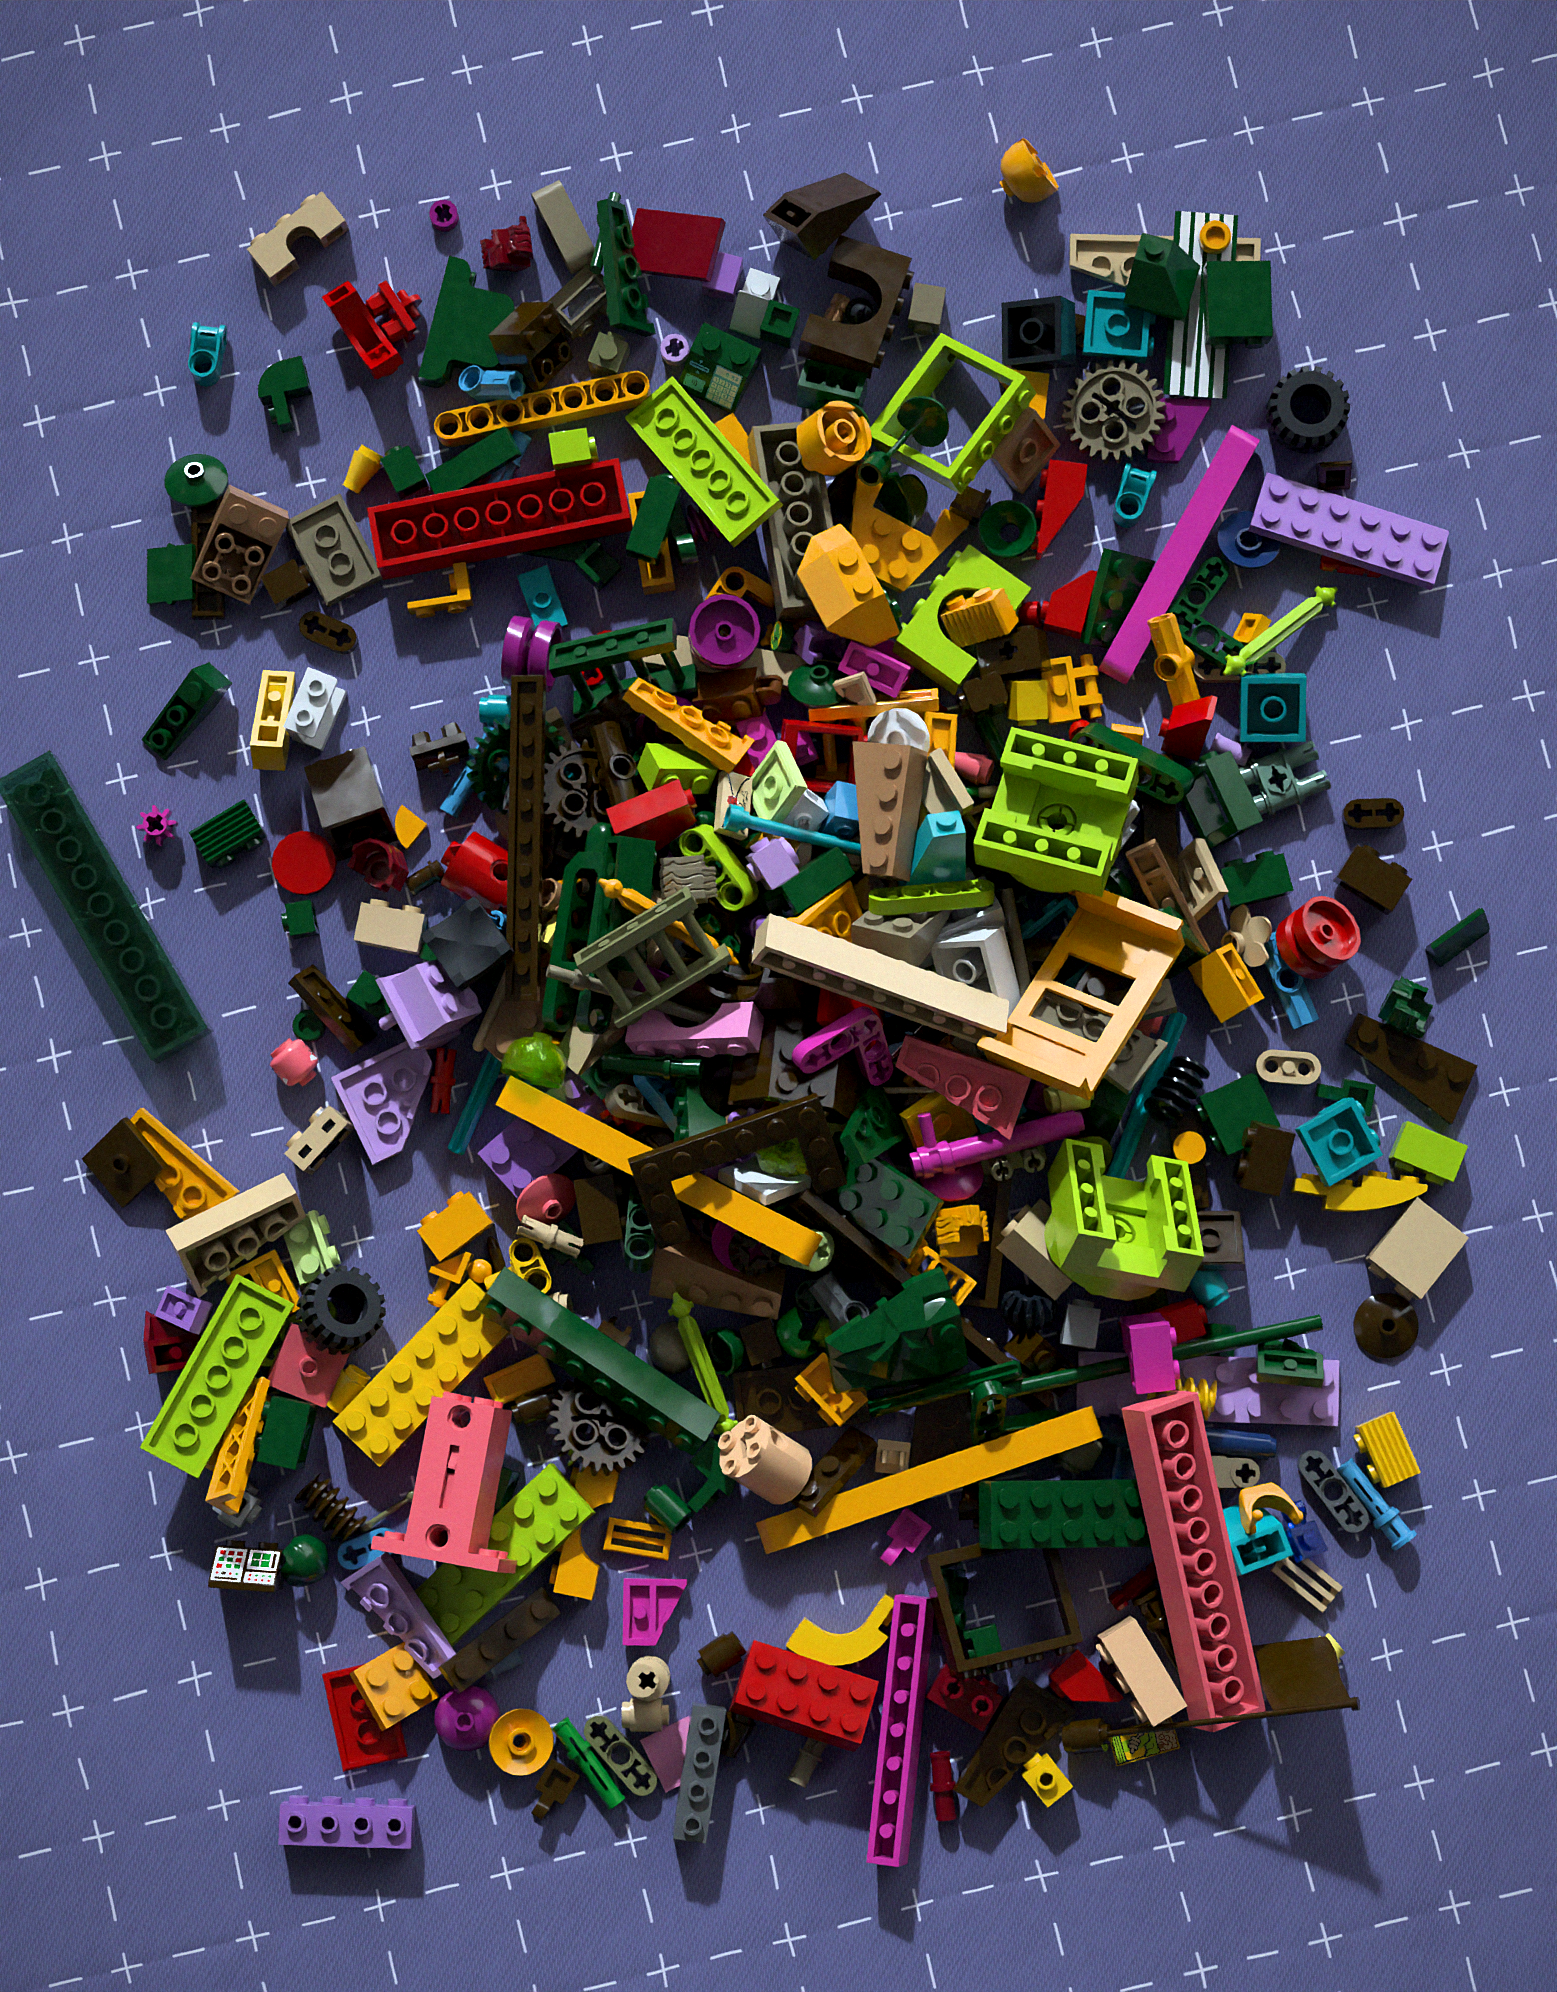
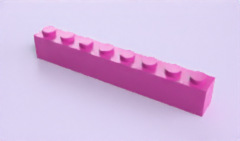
M898 1594L894 1597L866 1863L893 1867L908 1864L934 1618L930 1597Z

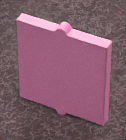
M689 1716L669 1726L663 1725L662 1732H655L640 1740L665 1792L680 1786L690 1721Z

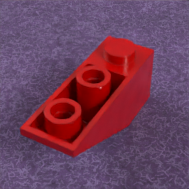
M1050 459L1048 469H1041L1039 487L1045 488L1043 500L1037 499L1035 518L1041 519L1039 531H1037L1036 538L1031 546V549L1036 550L1035 560H1040L1081 504L1084 496L1088 464Z

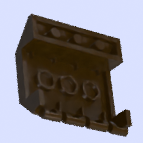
M815 985L809 986L803 1009H759L764 1016L759 1053H746L743 1056L733 1055L728 1104L760 1110L765 1101L785 1104L817 1092L823 1111L826 1112L827 1122L843 1125L849 1121L860 1099L854 1093L861 1092L862 1074L859 1070L854 1049L813 1073L803 1072L792 1060L793 1050L801 1041L825 1028L817 1022L820 987ZM836 1036L832 1040L831 1045L836 1044L840 1038Z

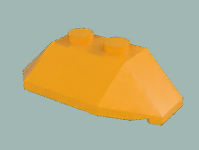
M841 523L811 537L797 576L826 630L844 638L860 642L862 645L870 648L898 635L899 629L886 595L856 539Z

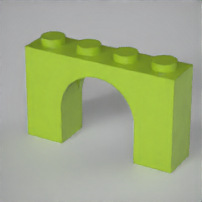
M968 545L962 553L958 550L955 552L947 564L950 570L944 577L940 574L936 577L929 587V590L932 592L926 601L921 598L916 603L910 613L914 616L908 625L902 622L903 630L899 631L898 635L892 637L896 640L892 649L895 654L953 695L957 693L972 673L977 660L945 637L938 624V610L947 601L956 596L963 595L965 599L970 598L978 590L990 587L992 591L1004 588L1005 594L1008 595L1010 605L1013 606V610L1017 613L1032 589L971 545Z

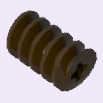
M318 1474L296 1495L294 1501L298 1504L307 1500L303 1511L309 1513L316 1510L312 1521L316 1523L324 1519L325 1522L321 1530L327 1532L334 1529L330 1540L334 1542L342 1538V1543H344L364 1524L367 1516L364 1515L355 1519L354 1516L358 1507L354 1506L346 1509L349 1497L346 1496L338 1500L336 1497L340 1488L336 1487L328 1490L331 1478L328 1477L320 1481L318 1479L320 1474Z

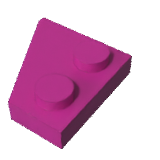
M624 1578L623 1645L656 1646L687 1585V1579Z

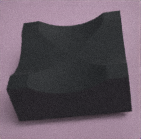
M475 897L465 902L449 917L421 934V937L437 957L450 979L461 991L515 954L486 910Z

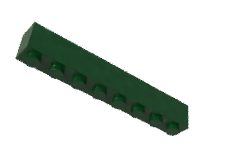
M505 1266L475 1308L484 1314L488 1320L497 1323L509 1331L513 1337L537 1350L541 1356L550 1359L565 1369L569 1375L578 1378L590 1386L597 1394L606 1397L619 1406L622 1411L634 1416L647 1425L651 1431L659 1433L672 1442L679 1450L685 1451L691 1456L706 1441L721 1413Z

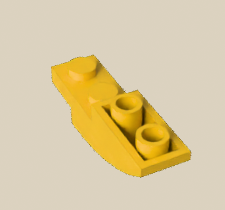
M1368 1170L1367 1175L1358 1177L1357 1187H1353L1354 1181L1342 1179L1330 1187H1326L1321 1182L1319 1175L1302 1173L1301 1178L1292 1180L1291 1193L1323 1197L1321 1210L1360 1212L1385 1208L1413 1199L1427 1192L1428 1185L1419 1184L1420 1178L1400 1175L1399 1181L1387 1179L1388 1173Z

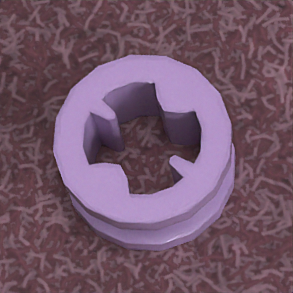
M670 334L662 340L660 347L663 360L673 366L683 364L689 354L687 340L679 334ZM677 343V347L682 345L684 348L679 350V356L673 357L672 352L669 355L666 352L670 350V344Z

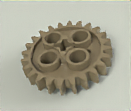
M1109 360L1107 369L1104 370L1099 363H1096V373L1094 374L1085 369L1084 373L1087 379L1082 381L1075 378L1074 381L1078 389L1067 390L1073 400L1063 401L1064 407L1070 410V412L1062 414L1064 421L1071 422L1065 426L1067 434L1075 433L1070 438L1073 445L1081 442L1079 450L1082 454L1091 449L1090 457L1092 460H1095L1099 454H1102V460L1105 464L1108 463L1110 456H1114L1117 463L1120 464L1124 454L1132 461L1134 450L1144 455L1143 444L1147 443L1154 446L1155 443L1151 435L1162 434L1161 428L1156 424L1166 422L1165 416L1158 413L1166 410L1167 406L1165 402L1159 401L1164 397L1162 390H1155L1159 385L1157 380L1152 379L1148 381L1150 374L1147 369L1138 374L1139 367L1136 363L1128 370L1125 360L1120 362L1118 368H1115L1112 360ZM1116 384L1121 386L1120 391L1116 395L1108 396L1105 394L1106 389L1110 385ZM1093 395H1099L1113 410L1119 409L1123 418L1136 425V428L1131 429L1116 414L1112 413L1110 415L1107 407L1093 399ZM1134 404L1145 405L1143 412L1140 414L1132 415L1129 413L1130 408ZM1090 409L1100 410L1098 417L1093 420L1085 419V414ZM1114 428L1124 429L1123 435L1118 439L1108 438L1110 431Z

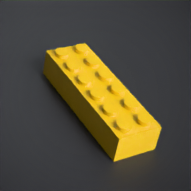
M470 1278L332 1421L379 1467L385 1466L425 1424L424 1422L428 1419L431 1397L442 1398L443 1392L454 1393L511 1334L497 1323L488 1320L484 1314L475 1309L486 1292Z

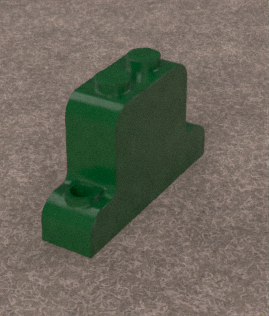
M452 256L448 258L418 375L419 381L423 386L432 388L444 386L447 381L451 380L454 368L466 369L472 365H476L484 371L503 370L504 368L497 359L488 335L515 310L514 302L508 295L475 288L477 273L472 272L468 262L461 258Z

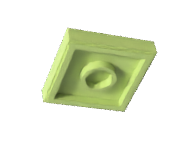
M777 740L751 776L753 778L751 802L759 818L782 823L808 788L786 742Z

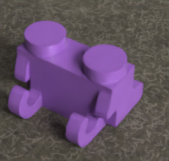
M808 620L799 630H794L790 648L808 664H816L817 660L823 658L821 652L815 653L814 651L821 650L825 654L834 652L842 659L848 647L845 644L846 638L827 631L823 623Z

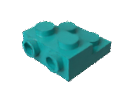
M1088 290L1083 355L1113 358V361L1116 362L1125 360L1128 363L1145 364L1147 356L1153 355L1154 337L1149 336V325H1155L1156 315L1122 306L1125 293Z
M1342 1098L1317 1113L1318 1116L1295 1129L1326 1187H1330L1383 1155L1379 1148L1381 1142L1374 1130L1369 1129L1364 1119L1366 1117L1365 1110L1354 1098Z

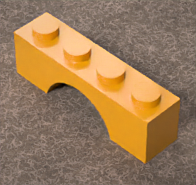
M587 1466L582 1473L579 1472V1468L573 1467L570 1483L590 1507L594 1509L597 1506L614 1502L619 1473L613 1468L611 1474L605 1476L602 1468H600L596 1476H592L591 1467ZM581 1526L556 1549V1551L561 1552L559 1565L553 1564L549 1584H554L553 1592L592 1600L595 1594L600 1566L591 1560L584 1551L581 1542Z

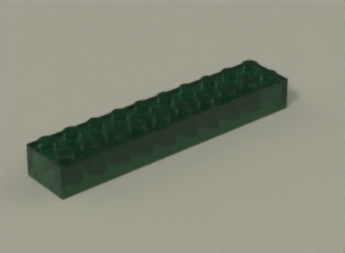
M49 750L0 778V794L150 1060L158 1064L214 1032L58 756Z

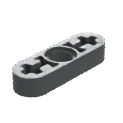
M1308 1450L1303 1452L1297 1461L1298 1471L1339 1526L1351 1533L1364 1530L1369 1521L1368 1512L1331 1462L1320 1451ZM1309 1456L1312 1459H1320L1321 1462L1318 1464V1468L1323 1474H1326L1328 1470L1332 1474V1476L1322 1479L1318 1486L1314 1483V1480L1320 1479L1316 1472H1307L1305 1470V1467L1308 1465L1306 1459ZM1334 1481L1341 1486L1342 1494L1338 1500L1330 1501L1324 1495V1487L1329 1482ZM1348 1496L1352 1500V1502L1346 1504L1352 1512L1359 1511L1361 1514L1358 1517L1360 1523L1357 1526L1352 1523L1346 1524L1345 1520H1347L1348 1515L1343 1508H1340L1338 1512L1334 1509V1507L1343 1504Z

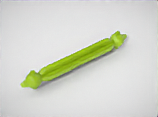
M1317 586L1314 589L1316 597H1310L1242 648L1238 656L1231 657L1228 654L1225 657L1227 663L1223 675L1240 674L1242 677L1247 674L1245 671L1246 665H1253L1317 616L1323 606L1333 608L1336 605L1334 599L1338 588L1336 586L1331 588H1320Z
M674 1293L673 1303L668 1313L670 1316L674 1315L679 1318L678 1330L706 1404L721 1413L717 1420L716 1428L713 1429L715 1435L719 1434L721 1436L724 1432L731 1431L738 1424V1421L728 1418L729 1406L698 1324L689 1314L694 1304L692 1301L688 1302L682 1299L678 1293Z

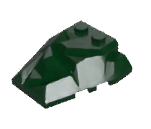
M940 1267L909 1278L901 1284L905 1289L889 1301L885 1297L881 1298L876 1302L879 1307L877 1310L865 1318L857 1315L824 1339L833 1390L836 1394L931 1383L956 1373L963 1366L968 1365L961 1313L958 1306L952 1300L950 1286Z

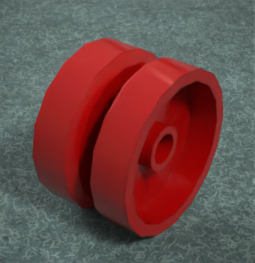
M1326 896L1311 898L1298 910H1295L1281 921L1276 931L1277 948L1282 959L1294 972L1302 977L1313 980L1324 978L1339 965L1352 958L1358 952L1361 942L1360 930L1354 916L1343 904L1334 898Z

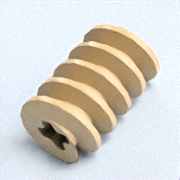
M648 1655L639 1658L633 1663L627 1674L626 1683L628 1691L633 1697L642 1701L658 1699L665 1693L670 1683L671 1674L669 1667L657 1656ZM642 1672L646 1675L653 1672L655 1674L654 1683L649 1682L645 1685L642 1682L644 1678Z

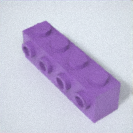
M292 1795L289 1796V1801H284L280 1804L278 1845L411 1849L414 1846L416 1805H408V1799L401 1798L388 1799V1804H375V1798L368 1797L355 1798V1803H342V1797L336 1796L322 1797V1802H309V1796Z

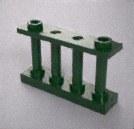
M673 618L554 644L549 647V671L553 678L569 675L576 689L573 698V715L575 719L596 707L597 703L611 692L618 689L623 691L630 687L638 677L643 679L651 675L659 682L662 690L671 695L680 696L697 692L696 665L680 666L673 652L677 650V626ZM660 654L668 670L650 673L643 658ZM630 661L637 677L619 680L612 665ZM599 668L606 684L589 687L582 671Z

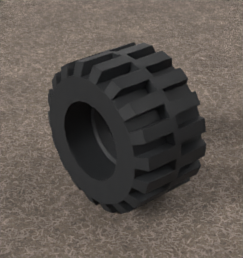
M1302 366L1299 372L1295 369L1289 371L1286 377L1283 376L1278 381L1267 403L1266 421L1271 424L1269 431L1272 435H1278L1276 441L1280 445L1284 442L1288 443L1289 447L1287 449L1293 452L1297 447L1301 448L1300 453H1308L1309 449H1313L1315 453L1321 451L1323 446H1330L1335 438H1338L1349 418L1350 403H1347L1349 399L1348 390H1342L1344 383L1341 379L1336 382L1332 379L1334 373L1328 371L1327 375L1321 373L1322 367L1315 366L1313 371H1309V366ZM1302 395L1316 398L1325 409V419L1317 424L1300 422L1291 411V400Z
M339 1266L336 1270L333 1267L327 1269L323 1274L320 1273L301 1293L302 1296L298 1299L297 1307H300V1309L296 1312V1320H302V1323L298 1326L300 1332L306 1331L308 1334L305 1338L309 1344L313 1341L318 1344L316 1349L321 1352L325 1348L329 1349L328 1354L336 1355L339 1351H341L342 1355L349 1354L353 1349L356 1351L377 1333L376 1331L381 1328L384 1322L381 1318L386 1315V1308L381 1307V1305L385 1302L384 1294L378 1295L377 1292L381 1287L377 1282L372 1284L369 1281L372 1276L368 1273H365L363 1276L360 1275L359 1268L353 1267L350 1271H347V1266ZM336 1296L347 1301L354 1311V1324H342L335 1320L328 1310L327 1298Z

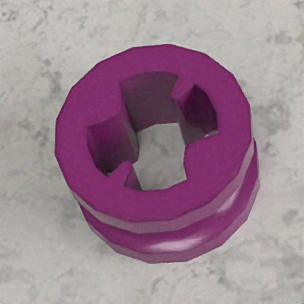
M439 200L430 208V219L437 230L447 232L457 226L459 214L456 206L451 201ZM444 209H448L451 219L449 221L444 219V222H439L437 213L440 210L444 213Z

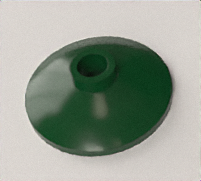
M206 454L187 455L175 461L167 470L164 479L165 489L169 497L180 505L187 507L205 506L213 503L223 495L228 486V473L224 464L213 456Z
M817 661L816 664L806 663L796 668L789 676L788 691L790 696L803 706L810 708L832 707L846 699V697H842L837 693L833 683L850 675L838 670L839 664L833 662Z

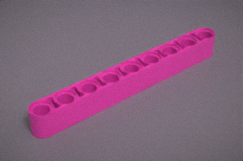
M1234 425L1231 426L1098 671L1127 685L1152 639L1147 621L1166 614L1260 439Z

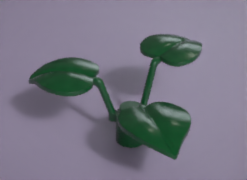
M926 396L911 398L900 407L897 419L900 425L908 431L887 453L876 451L869 455V450L866 451L864 457L859 460L861 466L858 469L859 479L865 485L877 486L879 483L883 484L878 494L881 504L897 520L912 528L919 522L926 510L928 503L927 489L923 482L913 474H905L900 477L898 472H889L892 468L891 457L910 436L913 435L914 439L922 446L935 447L941 444L948 435L949 421L946 409L939 401ZM843 400V402H847L855 407L853 411L859 417L864 416L868 424H870L867 414L859 405Z

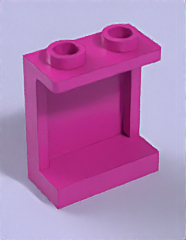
M891 639L871 648L851 640L838 670L850 676L864 671L870 686L896 698L908 683L915 667L892 651L895 641Z

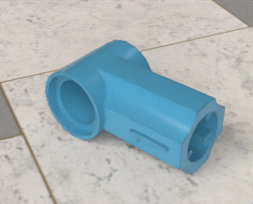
M476 365L464 369L458 382L461 390L480 404L494 400H516L517 397L523 396L525 390L523 375L517 370L484 371Z

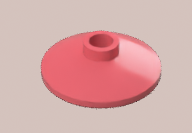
M552 1173L538 1177L529 1183L521 1192L516 1203V1214L520 1222L524 1214L549 1226L560 1222L571 1211L576 1200L573 1182L563 1174Z

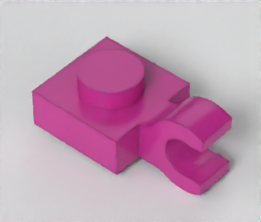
M905 1507L885 1533L893 1541L879 1558L891 1566L904 1548L912 1554L932 1527Z

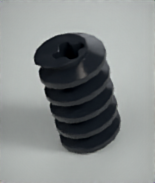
M1175 1056L1171 1059L1170 1066L1164 1070L1163 1076L1157 1081V1087L1152 1089L1151 1097L1145 1100L1144 1108L1146 1112L1161 1126L1169 1129L1177 1128L1178 1123L1174 1119L1181 1120L1184 1118V1112L1181 1109L1187 1110L1191 1107L1188 1099H1196L1197 1092L1195 1089L1200 1090L1203 1088L1204 1083L1201 1079H1208L1210 1072L1196 1060L1184 1056Z

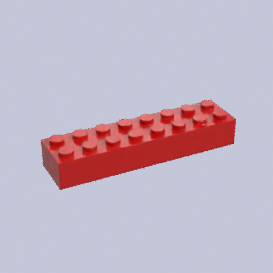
M619 458L367 508L377 568L383 580L452 567L454 563L466 562L467 564L632 531L633 528Z

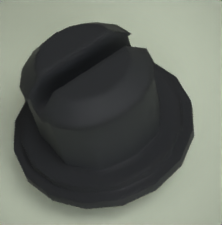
M854 298L846 307V318L853 325L867 322L872 317L873 307L865 298Z

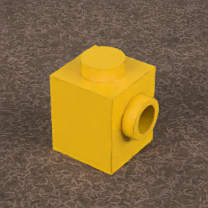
M1038 678L1006 680V692L1008 694L1006 711L1008 719L1018 721V726L1037 725V719H1048L1047 680Z
M1047 1752L1042 1756L1036 1753L1026 1764H1023L1025 1770L1021 1772L1022 1776L1047 1808L1073 1788V1785Z

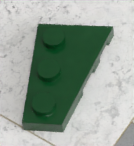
M1103 548L1080 642L1102 648H1110L1156 561Z
M870 1082L867 1083L839 1139L843 1145L844 1154L852 1162L855 1169L866 1164L908 1136L882 1084L874 1086Z

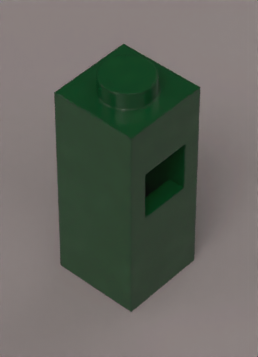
M659 475L658 478L650 476L626 546L627 556L658 566L682 495L681 486L676 485L677 481L664 475Z

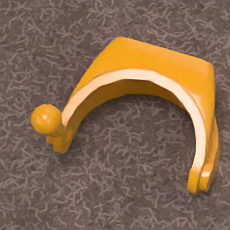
M1272 1482L1242 1489L1239 1493L1241 1524L1249 1535L1256 1533L1255 1524L1263 1518V1513L1260 1510L1252 1512L1256 1508H1272L1281 1511L1294 1524H1300L1303 1520L1302 1512L1284 1490Z

